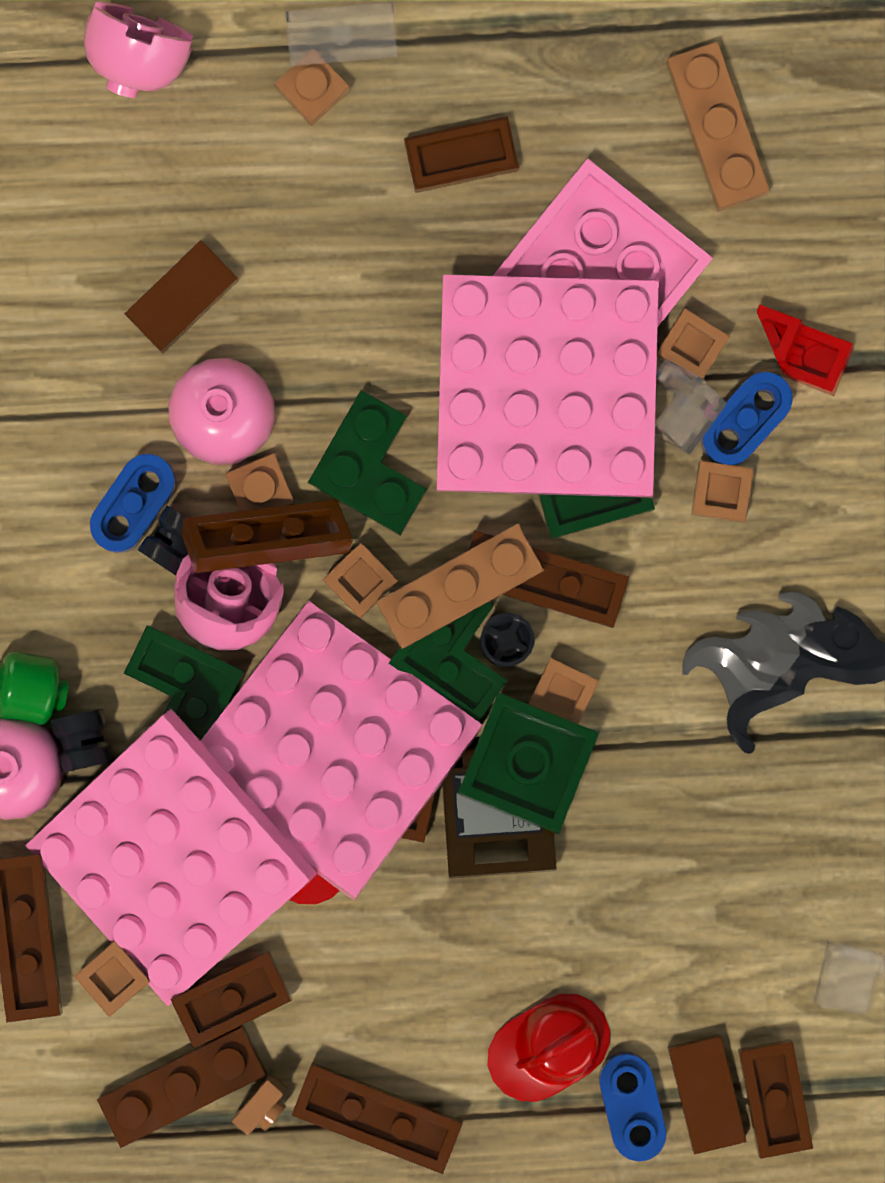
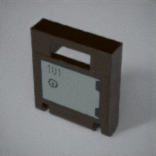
M468 747L462 755L463 768H452L442 782L449 879L556 871L554 833L458 795L459 788L476 747ZM527 840L528 861L475 864L473 843Z

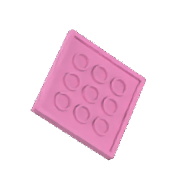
M443 275L437 491L652 498L659 281Z
M308 601L200 742L318 875L355 901L481 731L483 725L414 675L398 671L388 664L391 660Z
M172 709L162 715L25 845L33 855L41 854L43 866L108 940L111 943L115 941L118 946L129 954L149 977L150 982L148 985L167 1006L172 1003L171 998L184 993L318 874Z

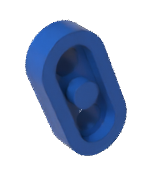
M760 372L749 377L705 425L701 435V445L707 458L713 463L732 466L745 461L789 413L792 406V392L788 383L779 375L771 372ZM758 392L768 393L773 401L771 409H758L754 404L755 394ZM731 431L735 434L737 445L734 449L726 450L719 445L718 436L720 432Z
M152 454L136 456L125 465L94 510L90 519V531L99 546L110 552L124 553L139 545L175 492L176 477L172 467L161 457ZM147 473H155L159 478V485L152 492H144L140 486L141 478ZM116 517H125L129 524L128 531L122 536H114L110 531L111 521Z
M631 1052L613 1054L602 1064L599 1072V1086L611 1136L616 1149L625 1158L632 1161H647L659 1154L666 1141V1127L653 1074L647 1062L639 1055ZM624 1072L633 1073L637 1078L635 1087L629 1091H623L617 1087V1078ZM637 1125H643L649 1129L648 1139L639 1144L632 1142L629 1138L631 1129Z

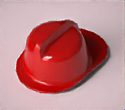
M558 994L545 999L510 1020L496 1032L488 1048L487 1066L493 1082L504 1094L518 1101L538 1102L556 1095L586 1077L603 1062L609 1049L610 1028L605 1014L593 1001L581 995Z

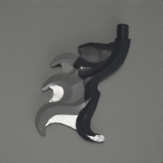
M789 592L779 594L778 597L780 601L792 605L790 615L776 616L765 611L756 610L738 614L736 616L737 620L750 623L749 633L743 638L726 639L711 637L693 644L684 656L682 675H688L693 668L700 666L711 670L719 678L730 706L726 717L727 730L742 752L750 754L755 750V745L747 734V726L750 719L760 712L803 695L805 687L811 679L819 677L852 685L875 684L885 680V643L878 640L865 623L852 612L837 606L832 611L833 619L826 621L821 608L813 599L802 593Z

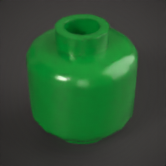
M12 651L4 657L3 661L0 662V718L26 721L42 726L49 721L53 710H64L69 681L59 678V666L53 658Z

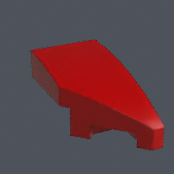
M759 304L756 311L784 377L834 396L853 353V343L805 326L802 320Z

